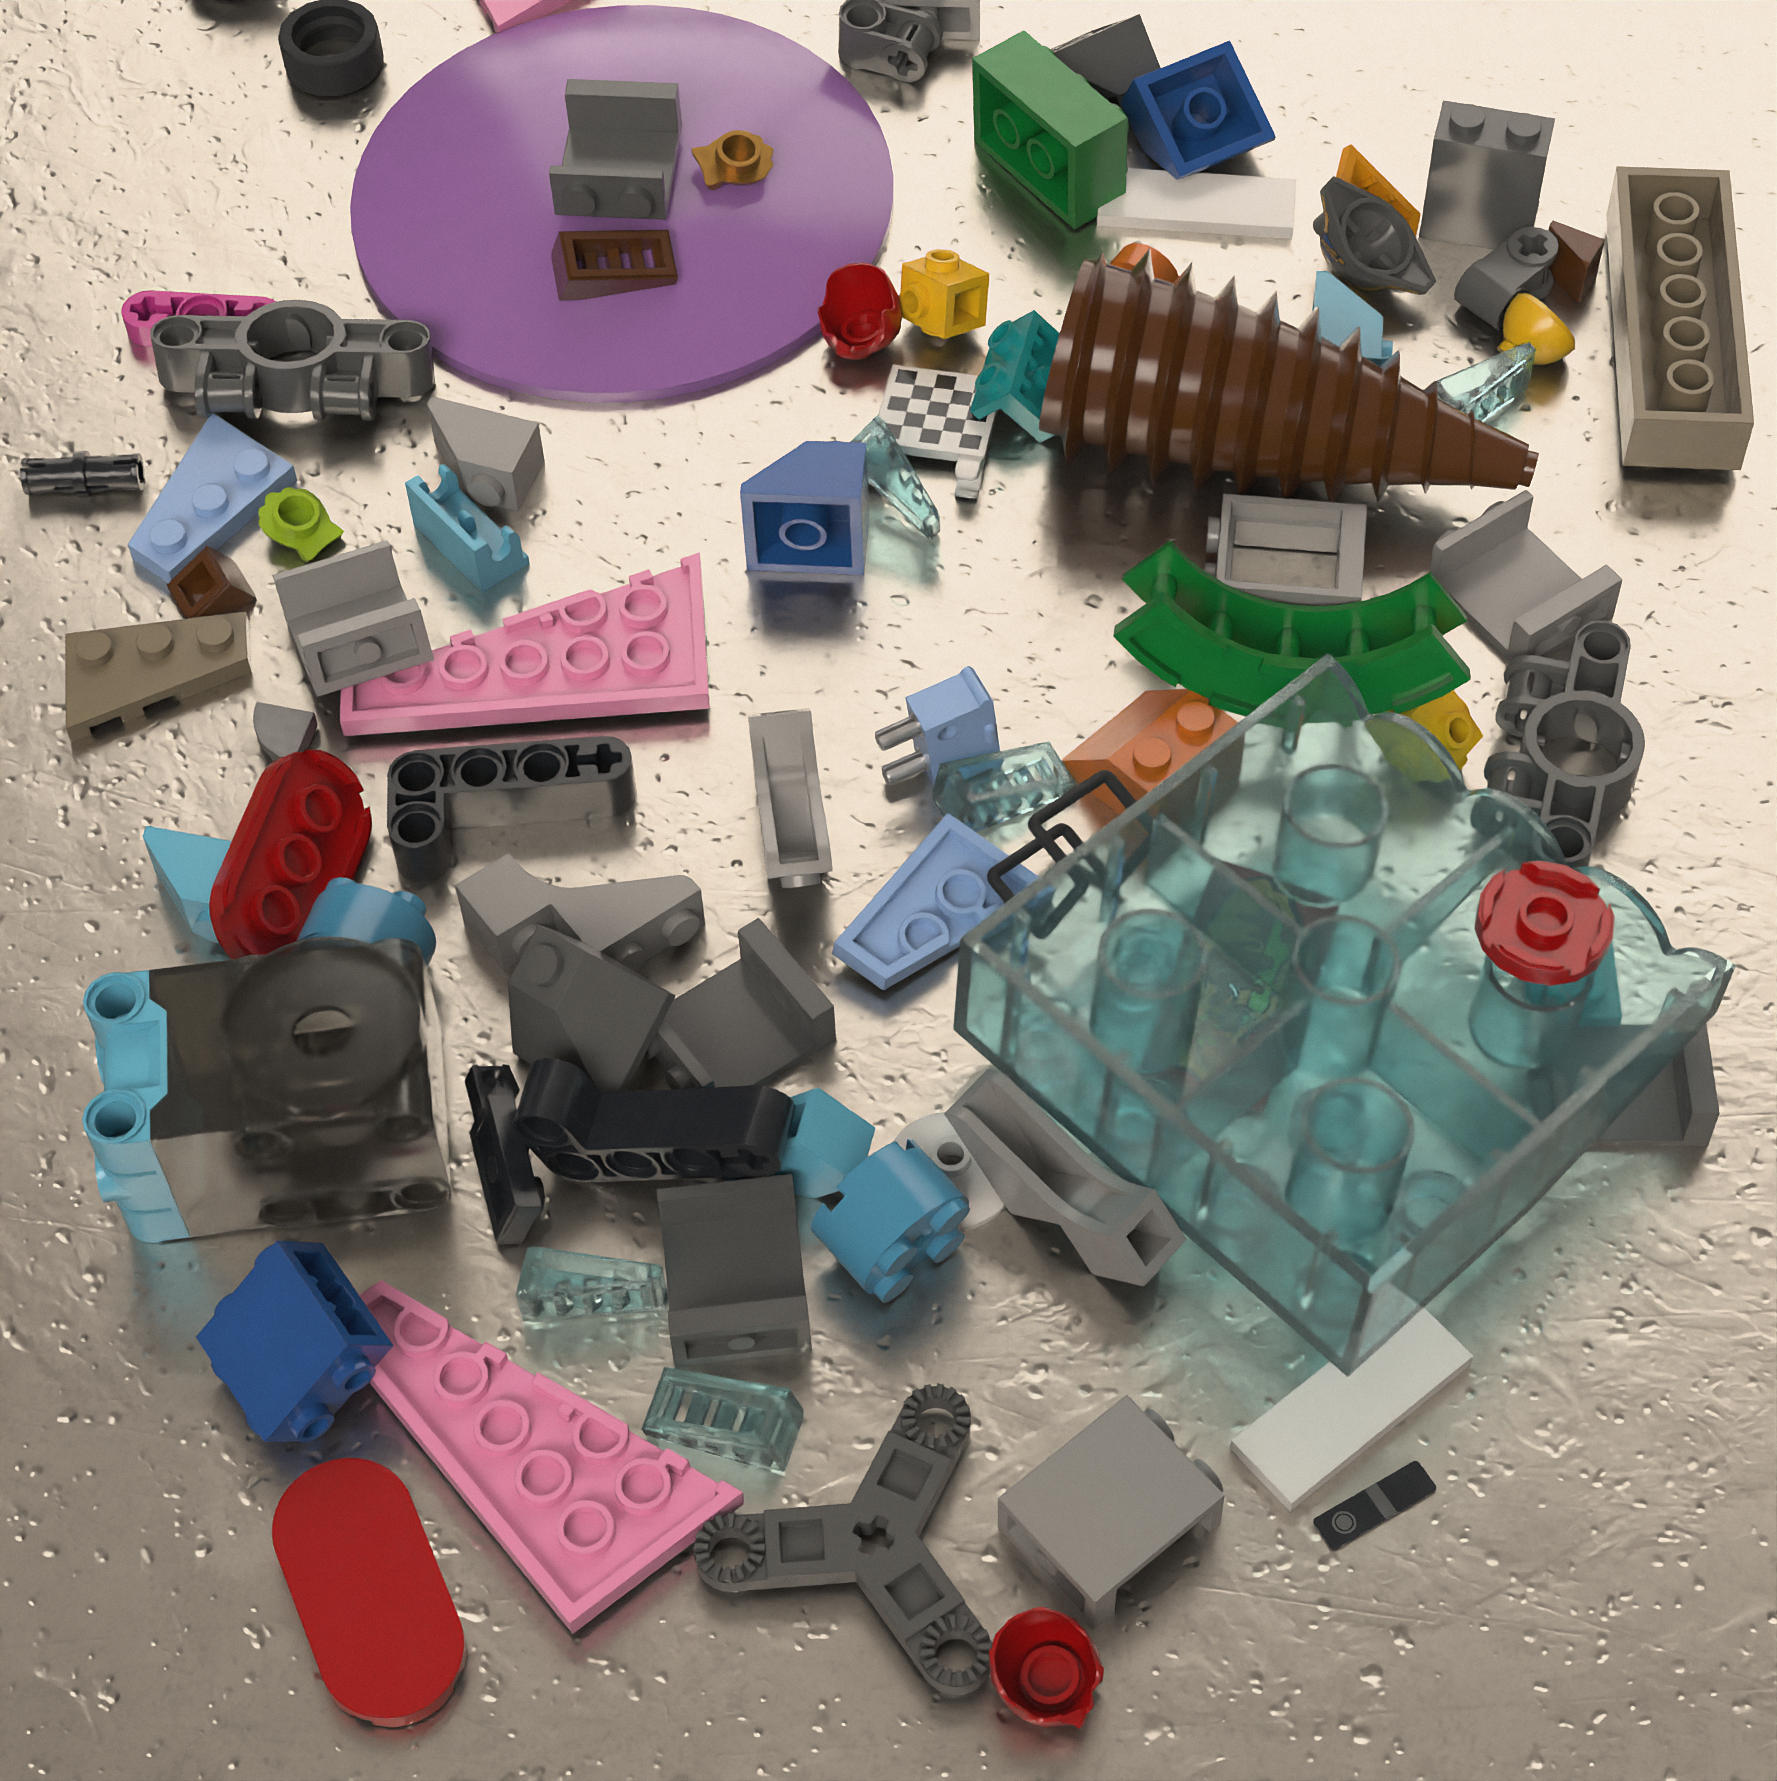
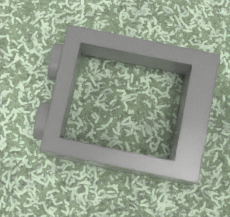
M1223 494L1221 518L1209 517L1206 553L1218 554L1217 564L1205 563L1204 571L1231 587L1270 601L1307 606L1342 605L1359 602L1362 600L1367 505ZM1234 545L1337 553L1335 589L1231 580Z

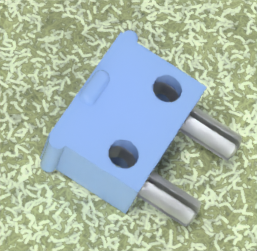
M971 666L964 667L957 675L905 697L909 717L875 731L876 743L882 751L913 739L915 752L883 765L881 768L882 776L890 786L926 771L932 784L936 787L985 764H996L1001 758L994 702L976 671Z

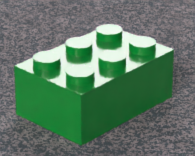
M1025 30L972 58L974 142L1075 230L1098 217V208L1126 193V174L1128 172L1127 133L1129 131L1128 117L1118 105L1111 104L1090 86L1085 77L1073 72L1056 57L1048 46L1041 45Z

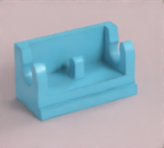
M442 464L439 466L438 474L441 476V483L431 493H429L430 489L419 475L405 482L414 526L481 593L489 590L530 563L529 556L522 550L518 534L509 526H503L501 529L459 488L457 475L447 465Z

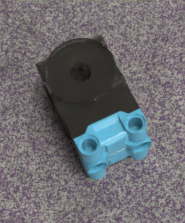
M315 937L287 944L266 955H248L235 960L127 973L113 972L102 975L93 981L85 991L83 1004L95 1034L97 1065L101 1081L104 1084V1092L89 1102L84 1110L82 1122L95 1153L96 1179L103 1202H117L129 1231L136 1239L145 1243H159L166 1240L270 1227L294 1228L423 1212L437 1209L451 1199L448 1148L450 1120L445 1101L441 1023L423 952L419 945L401 938H387L374 943H367L345 937Z

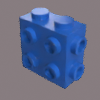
M276 1240L274 1244L268 1246L257 1256L254 1262L255 1267L234 1292L225 1296L216 1305L214 1316L198 1333L196 1338L210 1358L214 1373L227 1384L244 1410L248 1425L256 1434L261 1436L264 1442L299 1441L306 1443L320 1437L332 1426L334 1422L333 1415L352 1393L360 1390L372 1380L376 1373L375 1367L394 1345L324 1243Z

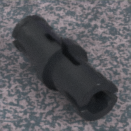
M75 451L73 457L23 458L21 461L22 467H26L20 468L21 484L25 495L76 492L77 497H91L92 492L108 490L143 491L144 489L142 480H145V469L140 453L117 456H90L89 451Z

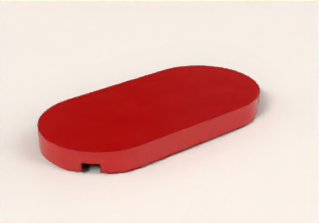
M309 749L303 752H293L275 760L263 771L211 889L209 902L210 919L217 940L226 954L238 966L256 976L271 979L287 976V960L316 898L326 889L328 882L333 878L354 879L370 839L372 830L370 806L364 809L363 800L359 794L364 789L352 769L342 760L328 752Z
M339 1458L310 1468L294 1480L279 1500L273 1516L272 1540L325 1686L333 1701L341 1710L354 1718L357 1716L362 1720H369L372 1722V1725L392 1728L421 1721L440 1709L455 1690L454 1684L459 1679L461 1668L462 1671L464 1670L467 1658V1642L460 1618L410 1493L401 1479L390 1469L367 1459Z

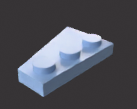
M212 413L129 541L128 547L132 559L166 583H169L206 546L215 550L219 549L258 515L259 508L265 505L267 494L281 492L284 488L291 487L296 483L297 477L294 466Z
M947 813L834 942L832 954L880 989L885 990L1014 915L987 881L988 871L1009 855ZM1022 864L1017 865L1000 877L1025 908L1044 898L1050 885Z

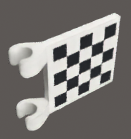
M893 364L872 437L866 446L868 485H887L892 455L897 453L957 461L955 467V476L957 478L955 496L972 499L978 498L984 463L998 413L997 410L978 419L970 412L976 392L975 381L978 375Z

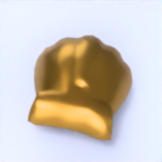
M745 130L729 131L711 142L708 146L691 148L692 155L702 170L705 185L710 190L718 189L723 183L750 185L759 182L768 175V172L773 167L771 158L774 149L764 144L763 139L759 135L751 134Z

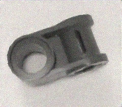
M845 0L839 9L838 54L846 65L892 76L903 82H914L923 77L928 65L927 56L929 52L934 51L939 46L943 37L942 27L934 17L923 11L910 10L880 2L879 0ZM917 25L918 28H917L916 32L914 33V32L911 31V30H912V28H913L914 26ZM909 59L912 63L906 67L905 65Z
M1533 226L1524 227L1513 232L1507 240L1487 256L1477 260L1466 269L1455 288L1454 300L1502 332L1505 313L1511 301L1518 293H1528L1538 300H1542L1552 291L1554 277L1550 270V265L1557 258L1559 244L1556 237L1548 230Z

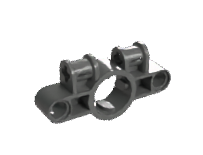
M308 300L273 302L254 310L247 316H169L159 320L150 330L159 382L170 391L195 393L197 414L203 418H209L212 412L246 413L250 419H257L263 407L280 413L312 411L314 420H324L327 414L361 415L363 421H373L378 397L419 396L428 392L435 383L430 330L424 324L412 320L341 319L331 308ZM309 351L318 353L300 361L281 362L269 360L285 352Z
M1595 620L1579 628L1575 636L1569 662L1535 655H1522L1514 657L1505 666L1503 675L1504 682L1507 684L1505 699L1500 701L1496 708L1495 720L1499 727L1507 733L1522 737V743L1519 753L1505 751L1488 757L1483 770L1487 787L1485 796L1476 805L1475 820L1482 828L1489 832L1532 841L1533 847L1530 862L1539 860L1563 864L1586 875L1599 821L1619 812L1632 796L1645 750V736L1638 719L1621 703L1631 643L1627 632L1618 624ZM1531 673L1535 674L1534 684L1527 683ZM1522 709L1528 710L1525 719L1520 717ZM1563 737L1581 738L1588 742L1598 743L1614 755L1617 760L1616 770L1597 777L1584 774L1573 775L1558 769L1545 758L1542 753L1544 744ZM1511 770L1515 771L1514 780L1508 779ZM1502 807L1508 808L1505 817H1502L1500 814Z

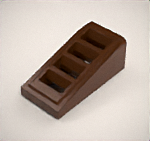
M669 230L559 231L551 252L560 301L583 300L676 285L678 280ZM643 250H651L654 268H645L642 255ZM620 254H628L630 268H622ZM597 258H605L607 269H599ZM576 261L582 262L583 269L577 268Z

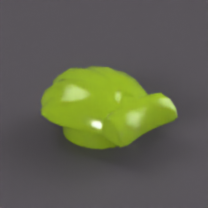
M287 487L281 492L269 493L265 497V505L258 510L260 517L258 522L263 532L273 541L290 549L297 550L298 555L305 563L311 562L324 547L341 538L345 532L331 522L321 501L313 493L303 488L294 489Z

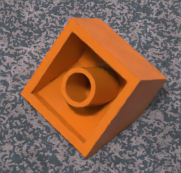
M1187 688L1145 691L1060 760V768L1078 783H1082L1101 770L1112 772L1152 819L1156 828L1155 836L1235 768L1240 723L1223 710L1209 705V700L1206 697ZM1105 783L1091 791L1092 794L1137 830H1142V827Z

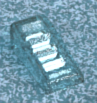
M1530 342L1524 343L1436 380L1438 387L1437 397L1464 413L1473 410L1475 418L1485 423L1528 389L1536 349Z
M877 415L850 441L866 443L868 482L928 539H933L941 531L939 511L886 422Z
M1050 741L940 763L932 796L943 817L949 813L973 831L978 832L1053 802L1076 787L1077 784ZM1035 767L1043 780L1035 781L1029 769ZM1012 776L1017 785L1013 786L1008 777ZM989 785L991 791H987L984 786Z
M535 1246L527 1248L516 1292L524 1322H549L665 1310L668 1300L663 1267L659 1264Z
M664 1367L641 1430L645 1435L750 1466L784 1472L803 1421L804 1410L790 1388ZM685 1392L693 1394L684 1422L675 1421ZM712 1400L719 1402L710 1427L703 1426ZM739 1409H745L746 1412L739 1432L732 1431Z

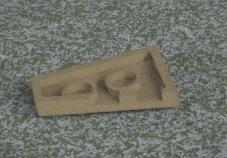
M246 612L66 633V731L70 742L73 743L91 736L90 727L118 716L121 717L124 723L145 715L142 707L174 695L184 700L252 673L250 626Z

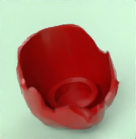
M861 262L849 263L831 273L826 283L823 304L817 308L821 333L827 344L841 358L849 360L865 359L890 345L901 329L902 308L900 297L886 271L870 263Z
M1036 1607L1023 1611L1010 1618L995 1634L989 1651V1668L992 1684L1002 1701L1015 1715L1031 1724L1043 1727L1074 1725L1080 1729L1084 1726L1090 1711L1094 1708L1093 1691L1103 1681L1104 1667L1102 1666L1096 1644L1075 1619L1060 1611L1046 1607Z

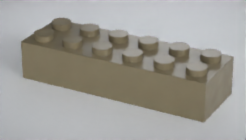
M1616 166L1606 212L1623 466L1741 470L1754 427V413L1730 170Z

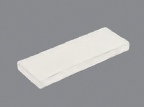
M1128 168L1126 174V193L1098 208L1097 226L1292 239L1297 179L1194 173L1176 180L1166 170Z
M1411 1296L1231 1440L1230 1450L1291 1512L1467 1369L1472 1363L1473 1355Z

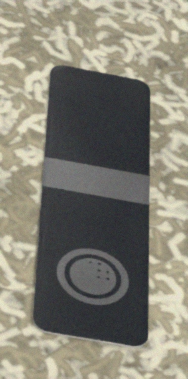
M1413 1461L1314 1518L1313 1523L1330 1548L1337 1549L1436 1491L1437 1487L1418 1461Z

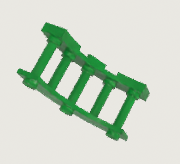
M1170 540L1122 575V580L1146 604L1116 624L1113 637L1138 662L1173 687L1180 684L1188 690L1208 698L1209 705L1237 715L1289 725L1327 726L1358 723V717L1379 714L1393 709L1395 714L1412 710L1448 694L1471 680L1470 668L1443 637L1446 633L1467 622V615L1431 571L1406 586L1364 601L1327 606L1292 605L1250 595L1221 582L1187 558Z

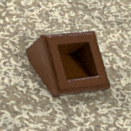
M1552 220L1548 231L1556 237L1559 246L1557 258L1550 265V270L1555 281L1576 302L1582 303L1596 281L1605 239Z
M206 546L166 585L186 619L228 614L248 605L256 598L255 593L234 560L209 546Z

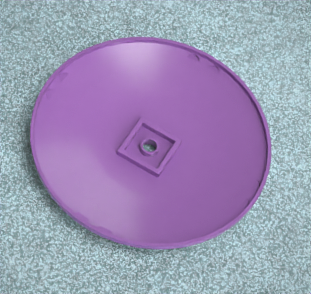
M616 5L586 8L546 16L488 36L454 54L412 85L384 116L374 130L361 155L353 181L350 202L351 232L360 269L371 293L383 311L391 320H412L424 324L430 330L432 355L454 369L486 383L518 393L555 400L588 403L654 400L705 390L741 378L774 363L820 333V320L817 308L823 304L826 283L831 273L849 263L864 262L876 266L879 262L889 236L893 216L894 174L887 142L881 126L867 102L854 86L831 64L805 46L778 32L746 20L687 7ZM567 79L678 83L682 129L666 220L555 215L549 170L550 166H562L569 130L565 102ZM745 130L751 134L759 135L763 139L764 144L774 149L771 158L773 167L761 181L750 185L723 183L718 189L710 190L705 185L702 170L693 157L691 148L708 146L711 142L729 131ZM669 230L678 276L676 285L583 300H559L551 259V252L559 231ZM643 250L642 255L645 268H654L651 250ZM620 254L622 268H630L628 254ZM597 258L599 269H607L605 258ZM576 261L577 268L583 269L582 262Z

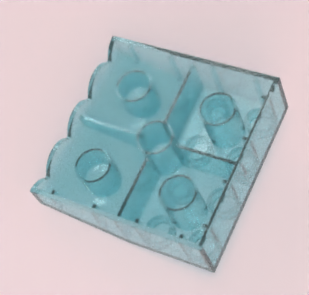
M1327 653L960 938L953 1030L998 1070L1007 1075L1023 1092L1122 1179L1139 1186L1155 1189L1183 1233L1348 1377L1526 1215L1717 1013L1736 965L1706 949L1697 947L1674 948L1670 944L1667 932L1659 916L1649 902L1634 887L1611 872L1596 867L1582 866L1572 869L1588 876L1600 888L1598 895L1604 900L1606 907L1610 903L1615 916L1613 939L1608 953L1598 968L1576 982L1553 986L1525 982L1499 969L1482 951L1474 930L1476 908L1480 894L1493 875L1506 869L1505 874L1511 870L1520 869L1521 864L1524 862L1539 860L1568 866L1556 838L1532 809L1512 795L1491 788H1480L1473 791L1467 789L1460 770L1450 753L1429 730L1418 722L1404 715L1392 712L1371 715L1353 679Z

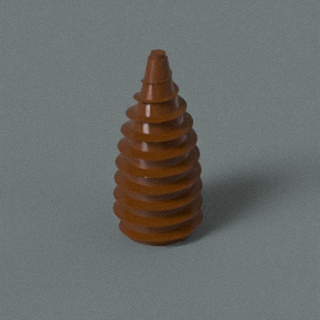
M1150 248L1132 271L1106 263L1103 252L1096 261L1088 258L1084 259L1077 275L1058 337L1039 422V431L1062 436L1065 460L1068 466L1073 463L1088 443L1105 447L1108 471L1111 476L1130 453L1147 456L1152 485L1156 484L1172 462L1187 464L1191 466L1196 494L1215 471L1234 472L1238 495H1245L1258 477H1278L1282 497L1286 499H1291L1302 482L1324 481L1329 502H1335L1344 487L1352 484H1372L1377 502L1380 501L1389 485H1422L1424 494L1427 493L1431 485L1470 486L1471 490L1475 486L1516 490L1518 485L1529 488L1539 457L1538 452L1528 450V443L1476 419L1473 410L1464 413L1437 397L1438 387L1435 380L1425 389H1421L1402 377L1399 350L1381 366L1362 356L1359 326L1337 346L1321 336L1319 307H1316L1297 328L1280 319L1277 290L1272 293L1257 311L1238 304L1235 275L1230 278L1215 297L1196 290L1193 262L1187 266L1174 283L1154 277Z

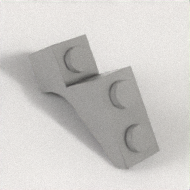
M809 708L747 714L765 868L768 879L780 878L783 888L819 884V873L833 872L818 773L811 710Z
M508 853L455 885L463 921L504 971L519 962L538 924L576 938L636 973L643 967L646 961L670 946H679L686 943L696 934L699 928L705 925L701 889L690 877L685 875L584 887H559L533 877Z
M987 1069L944 1113L1010 1214L1059 1224L1093 1275L1145 1286L1187 1240L1155 1189L1128 1182L1099 1165L1004 1073Z

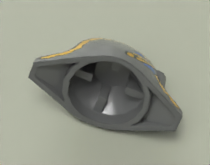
M1332 176L1320 190L1323 212L1314 219L1312 224L1313 230L1320 236L1322 255L1329 267L1343 281L1361 290L1378 291L1393 289L1417 295L1427 293L1436 283V279L1405 218L1385 200Z

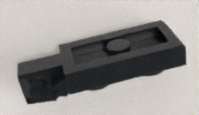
M472 1065L464 1080L474 1117V1123L469 1131L495 1241L499 1242V1244H522L535 1218L540 1216L543 1211L545 1193L542 1180L533 1174L529 1158L530 1148L513 1129V1122L517 1112L515 1100L520 1089L509 1065Z

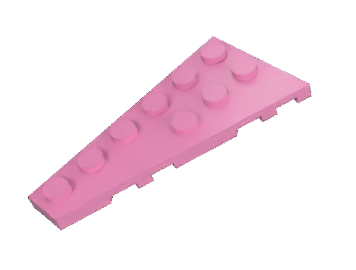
M700 552L681 558V566L653 576L650 569L628 576L629 584L603 593L589 589L503 618V627L476 636L473 635L471 629L449 636L451 644L432 650L433 661L341 689L340 723L343 735L354 736L710 709Z
M380 1280L359 1295L394 1345L375 1367L376 1373L369 1383L572 1634L695 1542L696 1534L699 1530H702L704 1523L708 1520L709 1522L714 1520V1516L717 1515L728 1516V1513H733L744 1504L742 1491L723 1480L717 1483L690 1467L689 1460L668 1448L665 1451L659 1449L629 1431L628 1424L539 1372L533 1375L509 1361L505 1352L486 1341L482 1345L450 1326L447 1318L384 1281Z

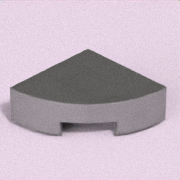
M256 702L253 713L254 729L261 747L271 756L273 762L293 752H303L308 749L318 726L314 712Z

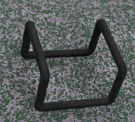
M1108 770L1098 771L1029 818L1028 828L1035 839L993 866L988 871L987 881L1022 925L1030 933L1039 934L1082 883L1080 871L1055 842L1056 839L1063 836L1098 880L1104 884H1111L1154 836L1156 831L1155 824L1112 772ZM1103 783L1108 786L1142 827V830L1108 870L1105 869L1069 825L1059 823L1047 831L1042 826L1043 823ZM1044 848L1069 879L1039 916L1034 919L1000 877Z

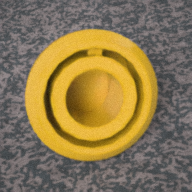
M1518 293L1505 313L1503 321L1504 341L1497 347L1498 351L1510 364L1522 371L1528 364L1546 365L1557 362L1575 350L1573 334L1555 313L1540 300L1528 293Z

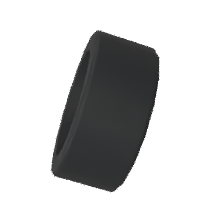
M317 0L306 3L292 11L281 24L278 41L288 79L301 91L316 96H340L356 92L368 85L381 71L384 54L379 28L373 13L362 4L350 0ZM332 38L349 39L358 42L356 46L346 52L332 56H314L305 53L314 44Z

